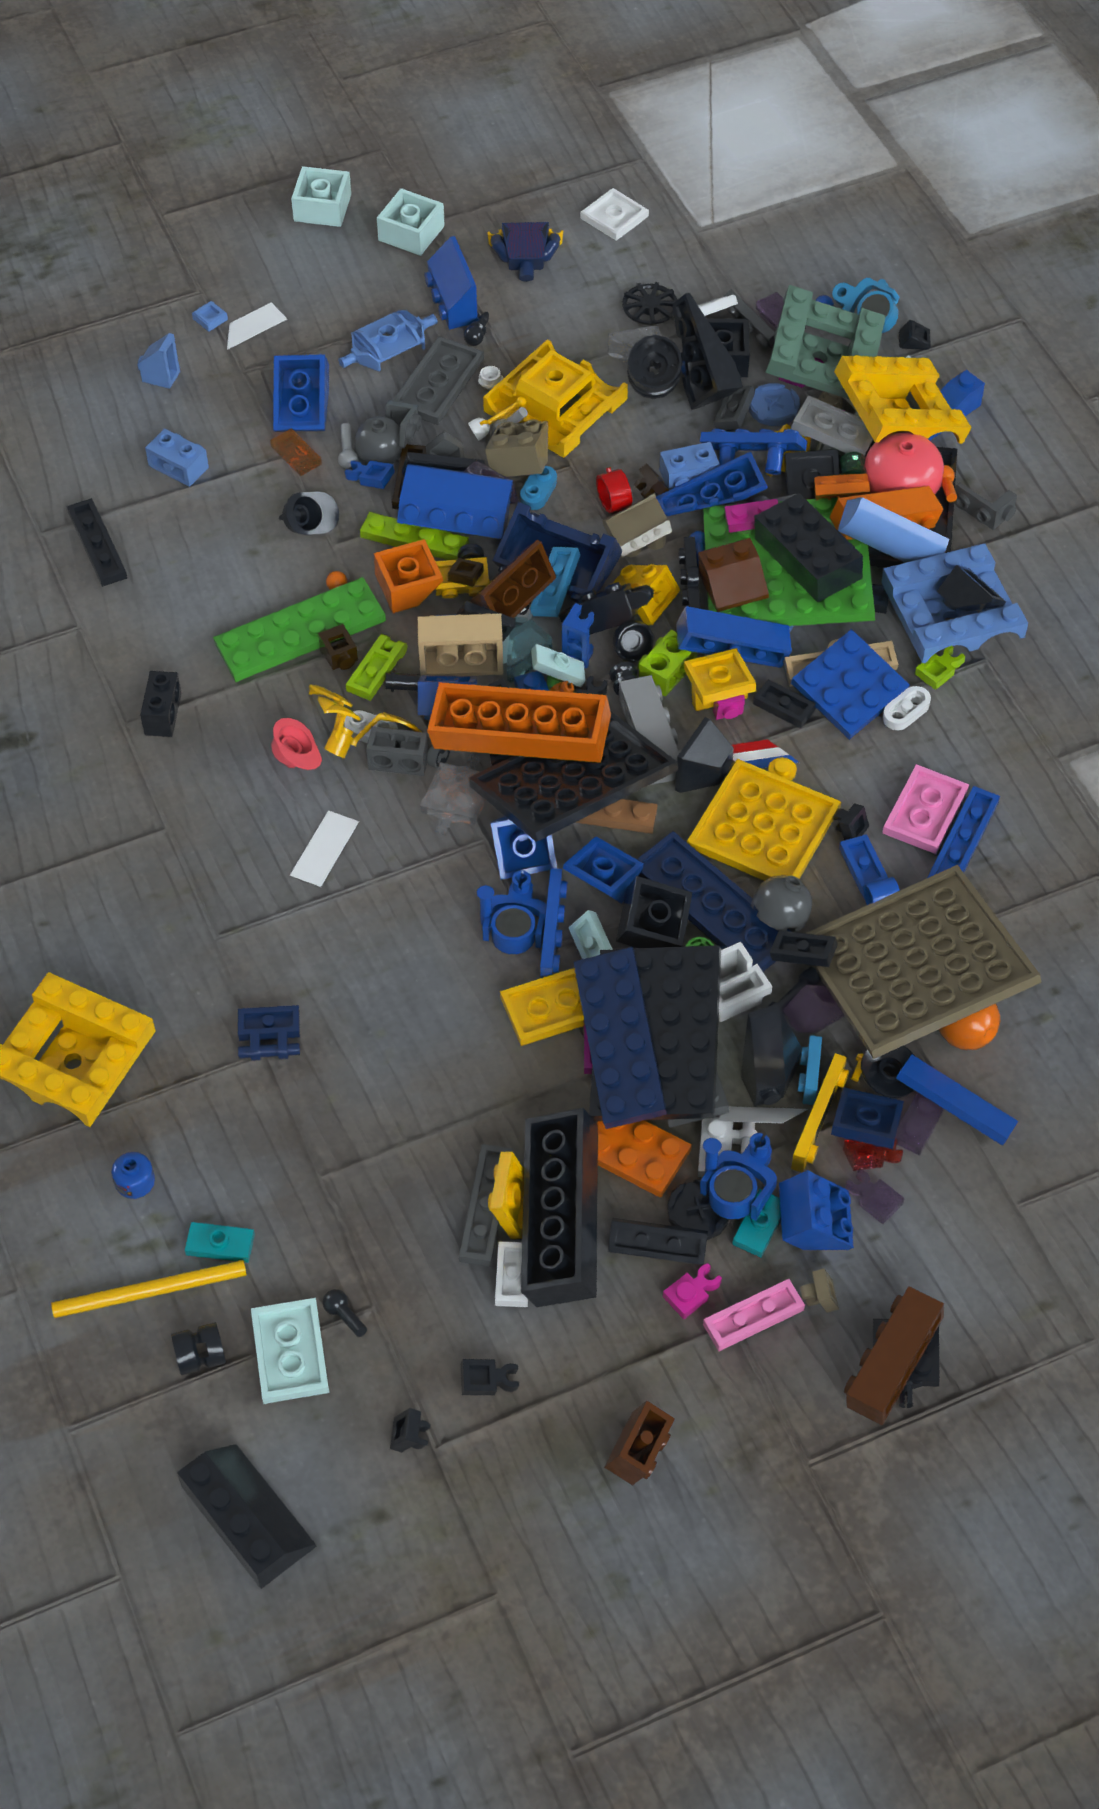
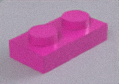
M771 499L725 506V518L729 533L755 529L754 516L778 504V500Z

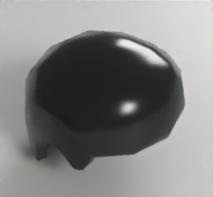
M635 620L624 622L614 632V650L621 659L637 662L640 661L643 655H648L652 651L655 637L649 626L643 622Z

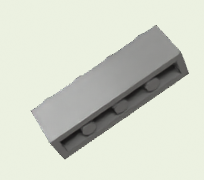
M652 675L620 681L619 701L627 724L677 761V756L681 750L677 748L678 737L676 730L669 726V710L667 706L663 707L661 703L663 697L660 686H655ZM676 772L650 785L676 780Z

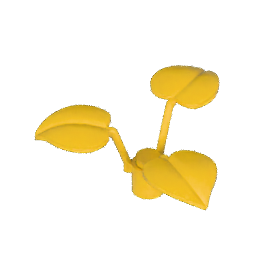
M313 684L309 685V695H324L334 700L332 701L321 696L317 698L325 714L337 713L334 728L324 749L339 757L345 758L350 745L356 747L358 741L380 720L400 723L415 732H422L404 718L383 712L379 713L353 738L354 731L343 726L346 715L358 721L361 719L353 711L344 707L345 704L352 708L353 704L341 695L331 692L324 687Z

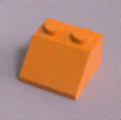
M425 539L374 553L375 576L392 614L419 606L443 582L441 572Z

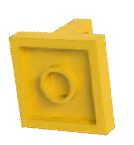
M737 648L684 661V670L692 683V705L695 711L711 708L716 701L743 694L745 699H747L748 693L756 691V682Z

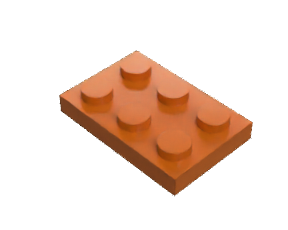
M645 1120L609 1129L605 1128L603 1121L597 1122L598 1166L661 1198L689 1155L692 1144Z

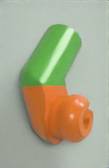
M547 675V686L550 691L574 692L575 689L572 683L567 685L568 681L562 682L560 679Z

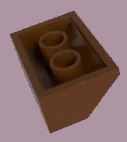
M536 540L525 548L470 600L471 603L512 618L516 617L557 578L542 542Z

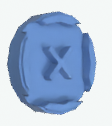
M768 383L755 389L754 397L749 406V412L761 424L782 426L789 424L797 416L800 409V398L793 389H786L785 385Z

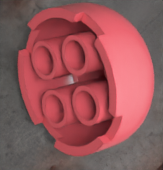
M895 432L888 434L880 442H875L865 458L863 474L868 475L870 494L930 486L933 493L936 494L942 485L944 463L938 448L926 437L914 435L911 432Z

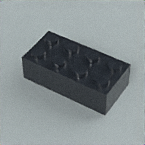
M800 493L754 516L755 539L817 602L863 578V555Z

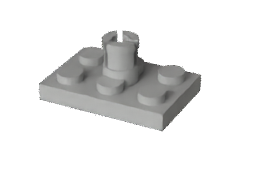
M809 395L791 426V429L798 431L800 435L819 441L815 451L838 449L850 457L861 460L864 459L873 442V438L860 417Z

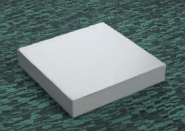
M614 188L580 212L582 220L615 241L649 216L648 209Z
M729 295L698 306L704 316L736 305L738 302L735 295Z

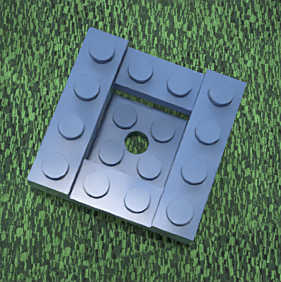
M985 543L883 568L881 583L922 663L928 662L930 657L936 652L950 646H965L969 652L978 650L985 641L1001 633L1013 632L1018 634L1020 639L1025 638L1028 622L1018 603L1012 604L994 571L996 563ZM959 565L970 568L1001 596L1006 603L1000 607L981 609L982 612L979 613L977 610L965 611L956 609L954 611L942 602L944 598L937 590L954 567Z

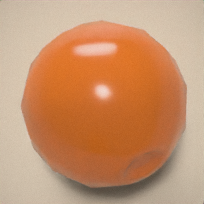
M993 1004L939 1029V1032L951 1046L962 1050L983 1048L994 1039L1001 1022L998 1006Z

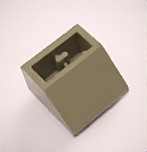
M533 419L524 423L504 422L498 425L485 448L491 476L507 477L542 474L548 462V421Z

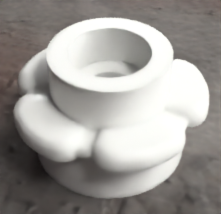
M486 366L480 371L478 383L482 387L491 390L503 379V376L497 367Z

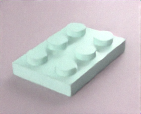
M316 1298L251 1308L263 1404L329 1393Z

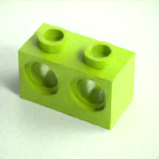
M670 630L664 637H660L656 641L654 648L648 655L645 654L638 663L639 677L652 675L655 686L659 685L662 695L666 697L686 675L684 661L697 658L698 653L678 649L677 632Z

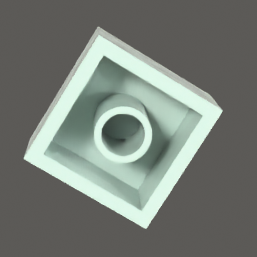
M302 166L291 198L294 222L341 227L351 197L350 173L347 171Z
M401 188L377 217L378 241L421 256L444 227V206L441 202Z

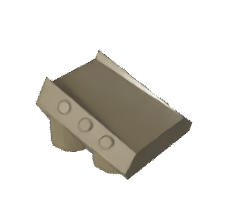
M655 493L602 520L609 536L616 538L623 550L621 558L637 556L640 554L641 549L645 547L652 550L661 549L666 544V537L672 533L670 520L667 519L656 499Z

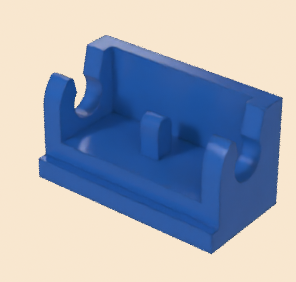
M575 603L562 623V653L584 662V668L587 669L594 649L593 644L589 645V628L594 621V613L590 612L586 619H579L582 605Z

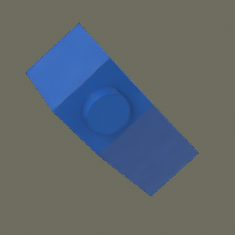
M965 370L950 380L940 392L951 410H961L966 416L981 406L985 383L968 370ZM939 432V433H937V434H934V435H932L931 437H929L928 439L931 441L933 438H935L936 436H938V435L941 434L942 432Z

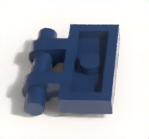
M299 1005L238 1009L239 1041L250 1040V1046L238 1047L239 1059L251 1058V1061H259L261 1057L278 1056L279 1059H288L291 1055H300V1043L288 1044V1038L300 1037ZM278 1039V1044L260 1045V1040Z

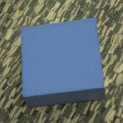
M212 301L192 312L193 320L208 332L228 320L227 313Z

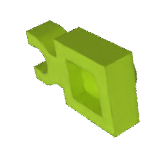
M946 647L943 655L938 656L935 653L928 662L917 666L915 675L936 690L954 676L955 668L960 667L965 662L966 656L961 653L957 657H952L954 647Z

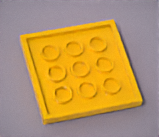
M737 759L688 838L687 843L700 854L764 881L777 875L795 876L800 879L833 822L834 814L840 809L841 801Z

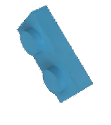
M810 1036L808 1047H802L800 1065H806V1072L799 1075L798 1092H804L803 1104L814 1105L817 1096L822 1037Z

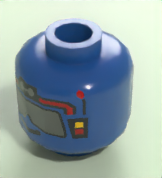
M128 1152L122 1154L113 1163L111 1174L115 1188L120 1195L130 1199L144 1197L151 1191L154 1186L155 1175L151 1161L145 1155L139 1152Z

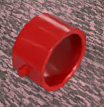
M611 467L605 468L606 473L599 474L596 477L598 496L606 512H619L632 505L631 488L622 469L611 471Z

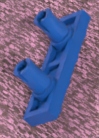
M712 429L711 432H701L700 437L701 443L711 442L714 450H720L718 460L720 466L735 459L737 451H768L765 472L772 475L781 474L784 452L806 451L807 440L798 431L793 429H785L783 432H774L769 429H760L759 432H750L746 429H736L735 432Z

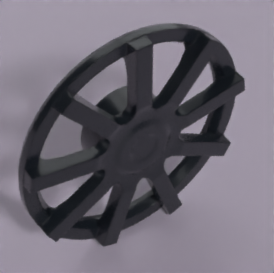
M659 282L642 285L638 283L636 287L624 293L622 307L625 314L633 321L645 325H656L668 321L674 315L673 310L670 313L661 306L673 307L672 304L678 299L673 289L661 286ZM645 289H653L651 294H647ZM657 290L664 292L656 296ZM640 291L643 297L635 295L634 293ZM668 296L672 299V301L662 300ZM629 298L639 301L627 304ZM640 307L634 315H631L628 311L631 308ZM660 312L665 318L655 320L654 315ZM642 314L650 315V321L641 320L639 317Z

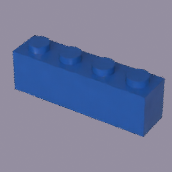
M689 606L684 608L676 623L678 649L711 655L737 648L745 662L782 668L784 658L789 657L792 652L789 625Z

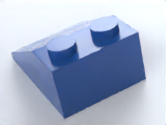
M325 354L274 356L273 431H325L329 396V363Z

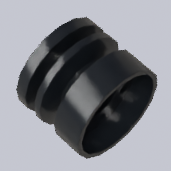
M659 335L646 336L636 342L629 353L627 368L629 383L634 391L643 397L651 399L662 398L673 392L680 379L682 367L680 350L673 341ZM654 366L655 369H659L658 374L655 375L653 371L650 372V367Z

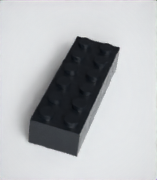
M584 1108L525 1119L521 1293L536 1307L597 1297L598 1124Z

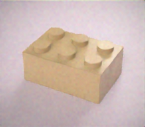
M501 614L430 615L418 617V647L421 676L503 675Z

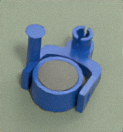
M521 871L513 874L508 895L493 896V888L487 885L477 889V896L480 898V921L483 926V941H489L492 930V942L501 952L520 954L531 948L534 941L535 948L542 947L547 904L533 898V884L528 872L524 871V877L521 876ZM533 914L539 917L537 929H535V917Z
M763 1133L752 1135L749 1140L750 1144H748L742 1154L727 1150L721 1152L718 1156V1152L722 1148V1144L718 1139L708 1138L703 1142V1149L706 1152L705 1175L701 1179L700 1193L706 1196L709 1191L710 1206L719 1216L727 1219H741L751 1213L750 1218L756 1221L777 1185L775 1172L767 1167L772 1158V1148L767 1135L764 1137V1140ZM755 1177L765 1186L758 1196L757 1180Z

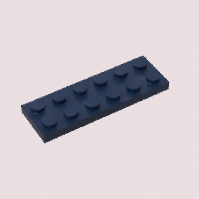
M674 831L636 859L644 864L638 877L693 892L688 920L714 943L720 945L722 950L741 942L753 959L752 966L758 964L762 972L776 962L772 961L770 951L779 930L762 922L756 916L758 913L756 907L754 906L753 909L751 907L752 898Z
M633 947L574 961L605 1128L609 1129L667 1115Z

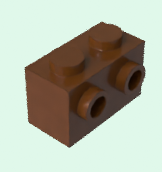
M649 1401L644 1402L632 1412L604 1468L631 1485H634L642 1478L648 1479L656 1467L657 1462L654 1460L658 1452L662 1451L669 1441L671 1434L668 1432L675 1418Z

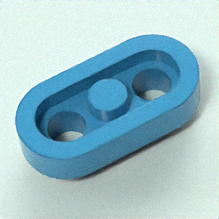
M545 466L542 474L529 475L520 491V502L530 506L531 510H538L544 507L557 485L556 471L550 466Z

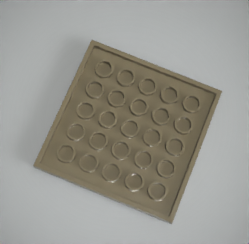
M958 865L807 932V934L836 937L838 945L830 966L813 967L873 1059L1042 983L1040 973Z

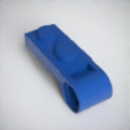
M867 834L840 842L839 850L867 905L900 891L895 878H888Z

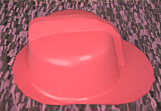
M281 718L275 723L271 748L274 757L288 768L298 767L306 770L316 769L321 765L322 758L314 737L303 723L292 718Z

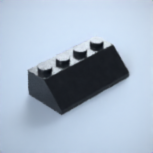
M237 1444L205 1451L177 1472L184 1491L261 1589L317 1547Z

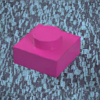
M744 694L714 702L713 713L716 720L723 718L732 719L743 714Z

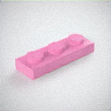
M787 1279L705 1318L703 1326L718 1351H721L804 1311L805 1304L790 1279Z

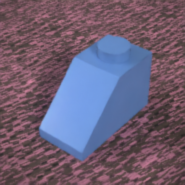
M168 333L151 344L145 354L140 356L138 370H140L142 382L171 388L180 373L174 334Z

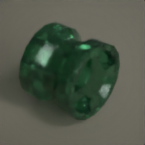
M850 452L843 455L840 459L841 475L866 474V467H864L866 457L859 452Z

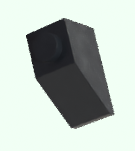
M959 565L954 567L937 590L944 598L942 602L954 611L956 609L973 611L1000 607L1006 603L1001 596L970 568Z

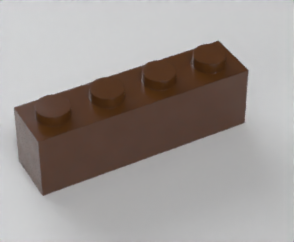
M908 1286L903 1296L897 1295L890 1310L893 1314L888 1322L883 1321L880 1324L875 1335L877 1342L872 1349L867 1348L859 1364L862 1368L857 1376L851 1375L844 1388L847 1408L882 1426L944 1318L943 1302Z

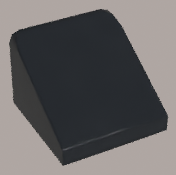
M909 320L899 330V347L902 349L929 350L931 348L930 329L913 320Z

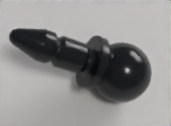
M488 312L481 314L477 321H473L465 330L464 340L467 344L477 346L483 341L486 333L485 326L489 321Z

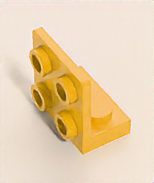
M627 565L613 582H620L621 586L630 583L631 588L646 584L653 587L654 597L647 605L640 607L637 612L642 622L647 625H653L680 592V588L667 565Z

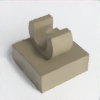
M825 1268L812 1271L814 1283L805 1284L800 1287L802 1299L806 1300L807 1306L820 1303L827 1313L839 1310L834 1283Z

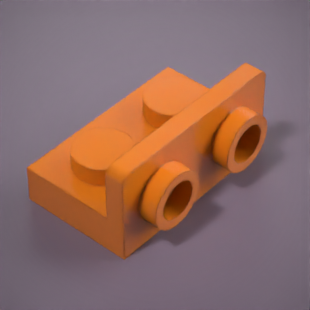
M867 474L818 476L814 478L816 501L821 498L831 500V498L836 497L844 498L870 494Z

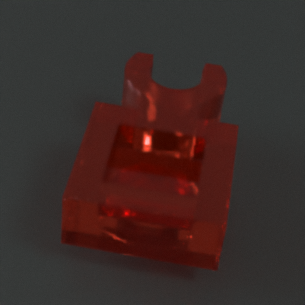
M896 1138L893 1149L878 1147L855 1140L844 1141L843 1151L853 1171L882 1168L884 1161L898 1163L901 1162L903 1156L902 1149L896 1150Z

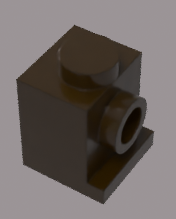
M344 624L318 633L320 651L326 657L332 670L338 668L347 670L358 661L357 646ZM340 638V640L329 643L330 641Z

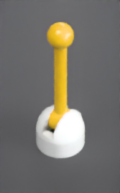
M519 396L515 403L488 420L476 418L470 421L468 425L478 441L488 435L490 424L518 406H525L526 398Z

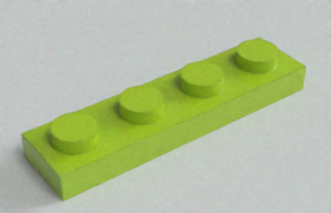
M369 512L360 529V538L394 547L425 539L433 557L444 560H457L458 550L462 546L469 544V537L433 528L397 523L396 518Z

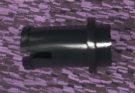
M392 670V673H386V689H390L391 692H394V690L418 692L420 674L395 673V670Z

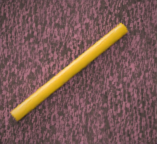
M244 1260L55 1301L51 1302L54 1318L239 1278L247 1276Z

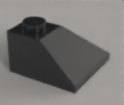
M707 717L702 720L677 756L678 771H676L675 791L679 793L719 785L735 763L733 760V746Z

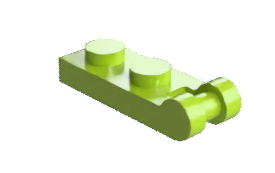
M381 634L346 683V691L371 701L385 681L386 673H390L399 659L405 656L408 648L407 643L392 641L389 636Z

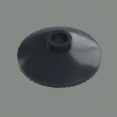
M901 1046L873 1059L868 1050H866L861 1060L862 1075L875 1092L890 1098L905 1097L914 1090L896 1079L910 1056L914 1054L907 1047ZM884 1071H888L891 1076H888Z

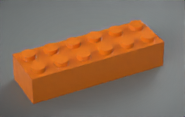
M439 682L427 731L434 749L601 763L611 711L607 695Z

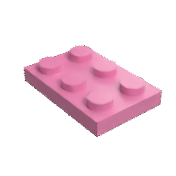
M916 764L883 827L882 834L937 854L968 792L969 784Z

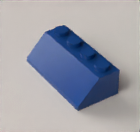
M407 464L400 494L397 523L502 539L508 523L513 480Z

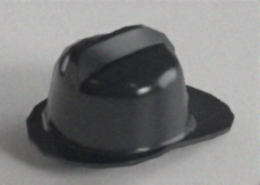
M299 492L292 494L288 499L282 514L279 516V520H283L286 527L294 533L302 535L324 534L331 532L336 527L339 521V509L335 500L325 492Z

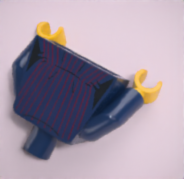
M549 222L502 223V230H498L499 233L491 234L490 231L487 232L489 245L493 247L499 258L503 262L508 263L510 270H519V279L526 282L534 279V270L544 268V263L551 260L563 241V230L559 233L552 232V229H549Z

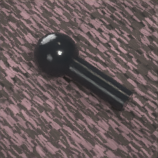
M339 1289L328 1291L322 1301L325 1311L331 1315H338L357 1337L365 1335L367 1327L348 1307L347 1295Z

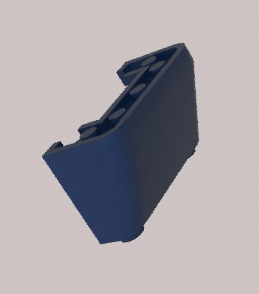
M518 502L492 560L499 567L498 572H501L516 556L536 540L542 542L548 559L553 547L578 548L581 555L567 595L571 596V600L577 602L580 599V595L585 592L595 590L598 593L623 552L616 538L603 534L601 538L595 533L589 535L549 520L544 514L530 513V506Z

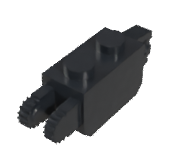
M616 582L604 588L605 591L596 593L595 590L585 592L580 595V599L576 602L582 605L579 619H586L590 612L594 613V621L589 628V635L620 626L624 622L631 621L636 616L639 608L647 605L654 597L653 587L646 584L631 588L630 583L621 586L620 582ZM572 607L559 614L562 623Z

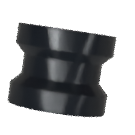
M631 662L618 663L609 671L610 679L614 682V692L618 696L620 681L638 678L636 676V666Z

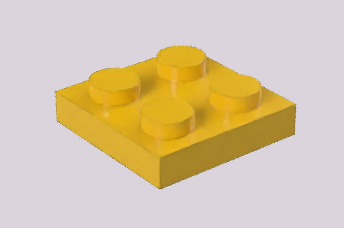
M501 1152L499 1163L494 1167L495 1183L493 1192L488 1197V1207L510 1239H522L524 1168L513 1152Z

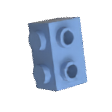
M164 429L145 447L150 467L189 487L209 468L206 449L167 429Z
M711 442L660 452V473L669 490L720 466Z

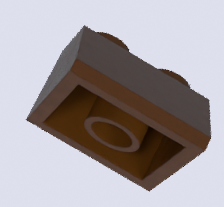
M750 538L698 552L699 574L717 612L769 598L760 558Z

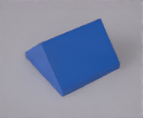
M596 836L565 862L563 869L622 904L626 888L636 876H639L644 864Z

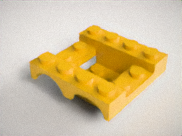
M547 339L483 396L484 412L493 417L515 403L519 396L525 397L526 404L523 407L528 411V415L519 423L533 419L548 421V449L565 458L580 444V436L606 411L612 414L628 399V384L623 382L620 387L606 384L594 372L591 363L584 359L580 364L574 363L558 354L552 342ZM576 394L582 396L560 416V409ZM518 406L517 408L510 411L509 413H507L499 419H507L515 411H517L520 408V406Z
M842 356L834 371L874 442H880L885 436L895 432H911L914 435H921L928 439L939 432L951 431L957 438V442L963 444L972 428L962 411L951 410L936 385L940 375L929 358ZM909 392L913 395L920 409H912L906 400Z
M48 972L32 994L34 1002L4 1044H0V1079L15 1085L25 1092L32 1101L40 1105L50 1102L69 1110L84 1125L91 1127L155 1033L154 1022L152 1018ZM62 1019V1029L40 1060H35V1056ZM78 1059L82 1061L81 1065L77 1068L69 1069L66 1067V1064L71 1060Z

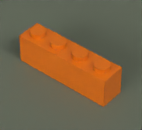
M930 486L838 498L829 518L836 530H838L847 500L862 497L930 529L935 527L943 507ZM841 533L847 540L854 539Z

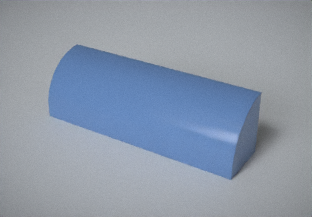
M862 497L847 500L838 528L839 532L905 563L943 554L949 542L948 538Z

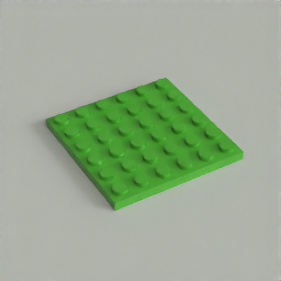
M821 498L817 501L816 499H806L835 528L829 517L838 498H831V500ZM731 505L703 508L705 550L750 538L759 555L769 592V598L720 612L789 626L875 621L868 545L856 539L848 540L863 555V578L817 602L755 539V529L729 533L724 507ZM708 594V610L717 612Z

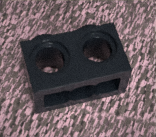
M149 672L140 713L145 735L173 737L182 694L178 672Z

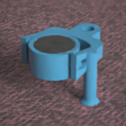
M865 278L856 287L847 283H839L833 288L832 296L843 307V310L854 313L857 307V314H859L861 308L886 315L882 333L889 331L896 324L898 319L896 304L900 297L895 289L889 287L886 280L880 279L877 282L871 278ZM872 289L878 290V291H871L870 293L866 294L867 292H869V291L872 290Z

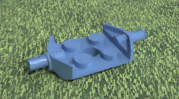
M398 310L351 332L353 348L350 349V354L338 359L339 364L342 368H345L353 363H359L376 371H381L380 363L419 344L422 345L424 350V331L426 328L437 324V318L434 314L420 319L419 316L415 317L407 310Z

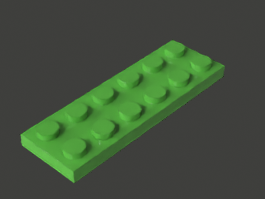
M361 577L213 638L235 682H238L319 649L318 633L344 624L351 636L385 622L386 616L365 579ZM340 638L330 641L329 643L340 640Z

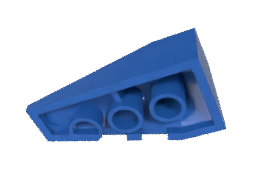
M750 451L656 496V499L667 517L743 501L767 490L768 486Z

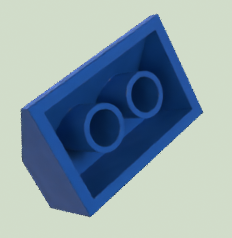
M452 236L427 261L428 272L424 273L427 287H432L434 304H439L440 318L446 321L449 330L468 326L478 319L476 284L456 237Z

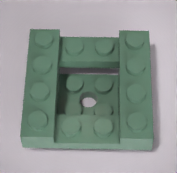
M789 285L783 298L784 305L775 331V342L765 373L849 399L834 371L842 356L877 357L886 315L861 308L859 314L812 300L813 292ZM805 325L851 339L849 346L806 333L804 332ZM814 358H820L824 363L815 361Z

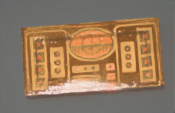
M292 428L270 440L271 447L300 476L322 465L321 457Z

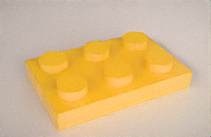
M575 968L500 991V998L521 1046L582 1027L585 1024Z

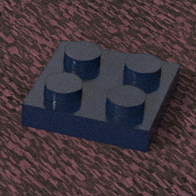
M843 1087L831 1135L893 1149L904 1101Z

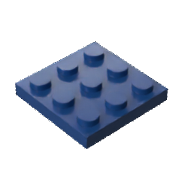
M852 629L791 680V684L807 699L815 702L816 708L849 740L881 714L888 703L910 687V684Z

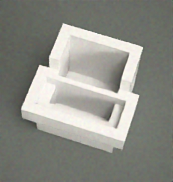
M741 942L721 950L719 1022L762 1004L763 997L772 993V985L758 964L752 966L753 959Z

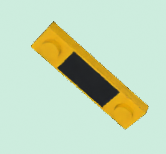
M835 1053L793 1154L791 1169L804 1172L807 1162L813 1164L819 1147L815 1145V1142L838 1086L843 1088L849 1075V1070L845 1069L847 1059L845 1056Z

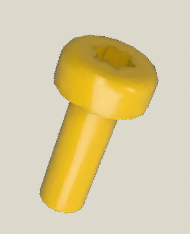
M861 1053L856 1056L858 1063L851 1077L855 1082H858L862 1073L861 1060L864 1054Z

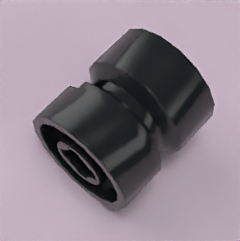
M216 1322L199 1326L195 1333L187 1329L171 1334L181 1375L199 1371L203 1364L208 1368L226 1364ZM206 1342L207 1351L199 1354L196 1344Z

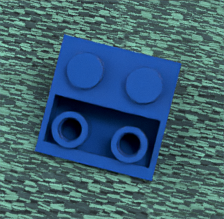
M809 1170L779 1183L783 1241L802 1250H849L854 1248L849 1190Z

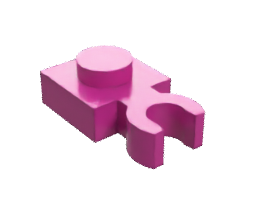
M704 1264L699 1268L696 1278L693 1279L686 1273L663 1291V1298L683 1319H686L708 1301L709 1295L705 1291H714L721 1285L722 1277L720 1275L713 1280H707L704 1277L710 1272L711 1266L709 1264Z

